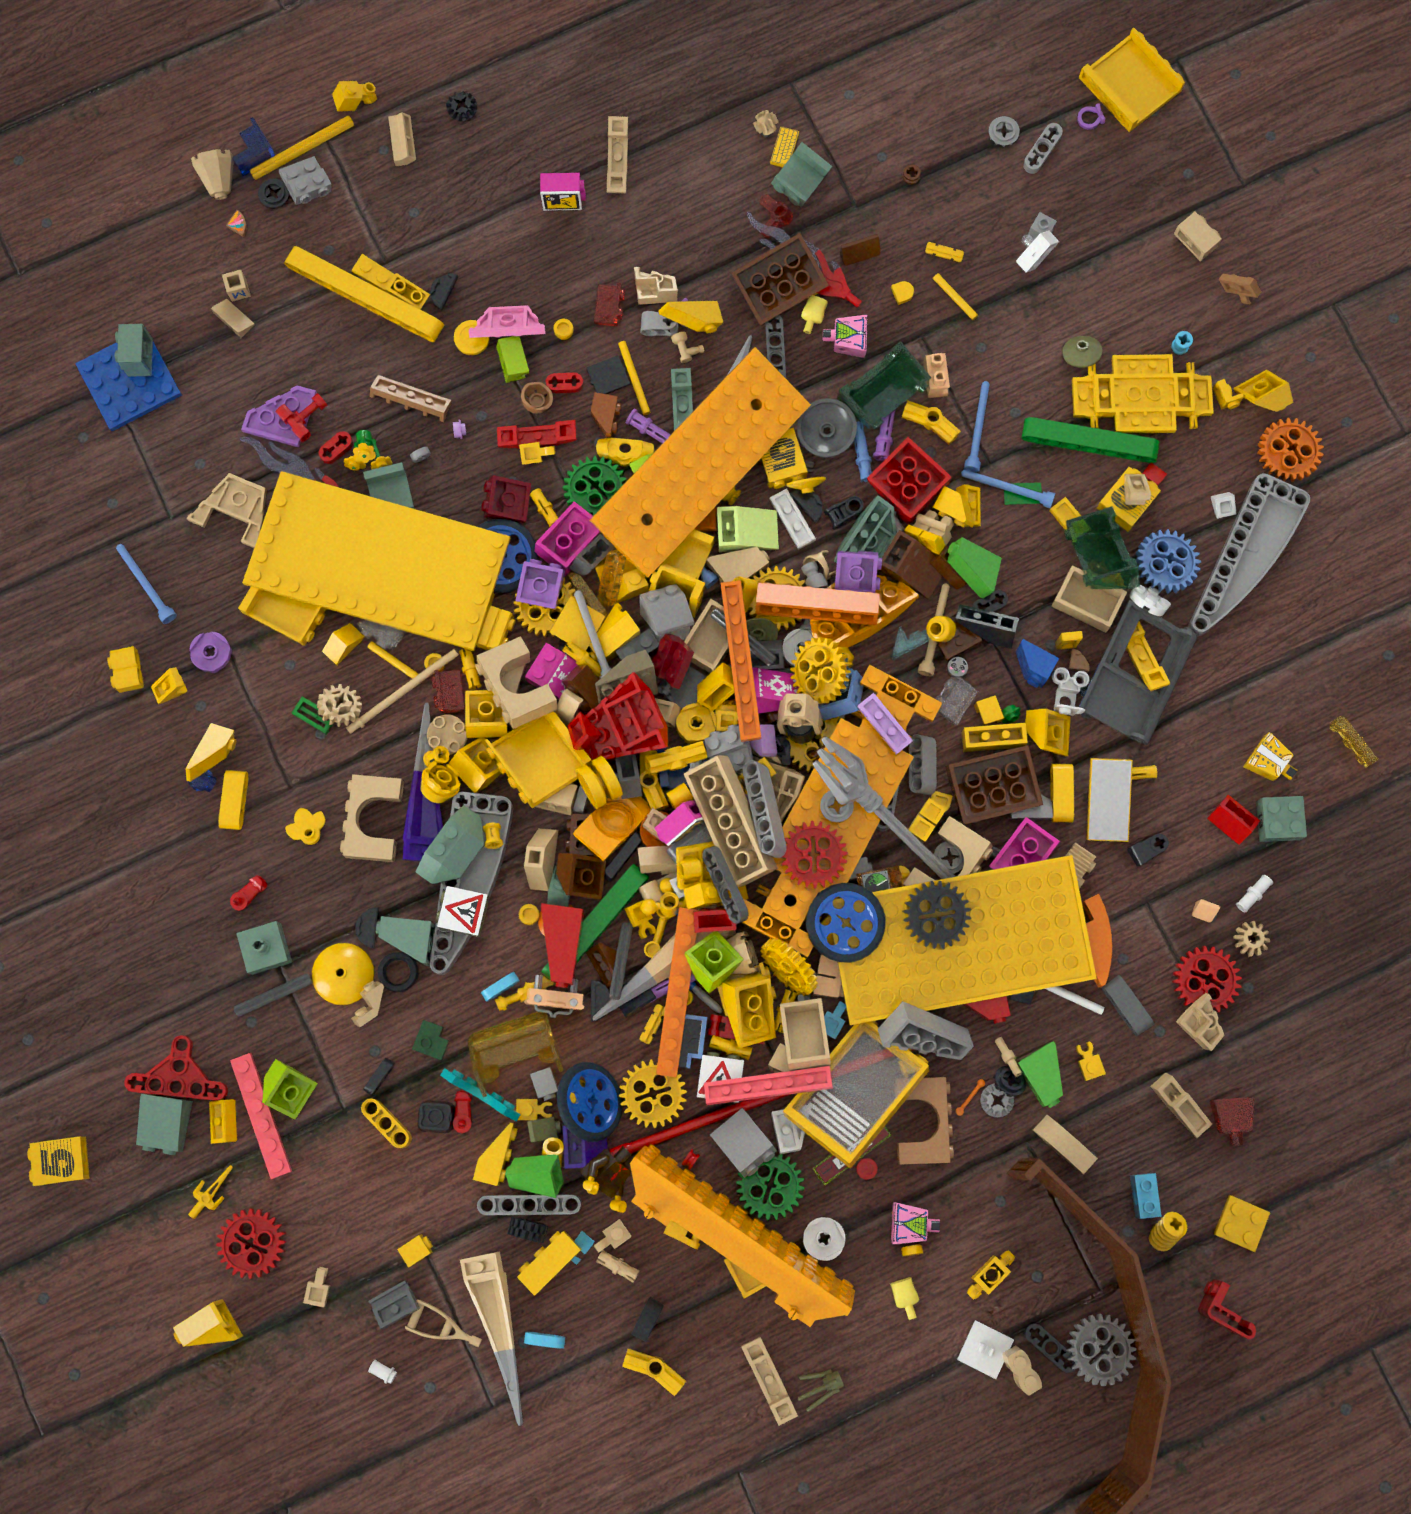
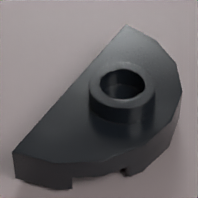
M448 273V275L438 277L431 285L430 294L432 302L441 311L456 284L457 274Z
M800 489L790 493L797 504L816 524L821 519L823 512L820 497L815 492L802 494Z
M784 735L775 736L777 757L783 766L790 765V741Z
M378 907L369 908L358 917L355 925L356 935L360 942L366 947L373 949L375 948L376 925L379 915Z
M591 980V1022L599 1021L606 1016L604 1015L597 1020H593V1016L611 1000L607 987L601 982Z

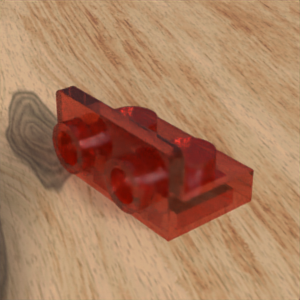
M617 282V286L598 284L594 324L618 326V319L622 320L623 308H620V302L624 301L625 289H622L621 282Z
M434 670L435 676H432V686L437 691V696H434L435 708H438L440 713L464 711L461 671L439 672V670Z

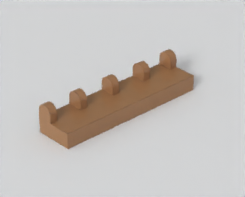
M380 375L376 377L370 387L371 398H375L376 395L386 398V403L391 404L394 401L405 405L406 410H410L411 407L423 411V416L427 417L429 414L440 417L441 422L445 421L446 413L451 406L450 399Z

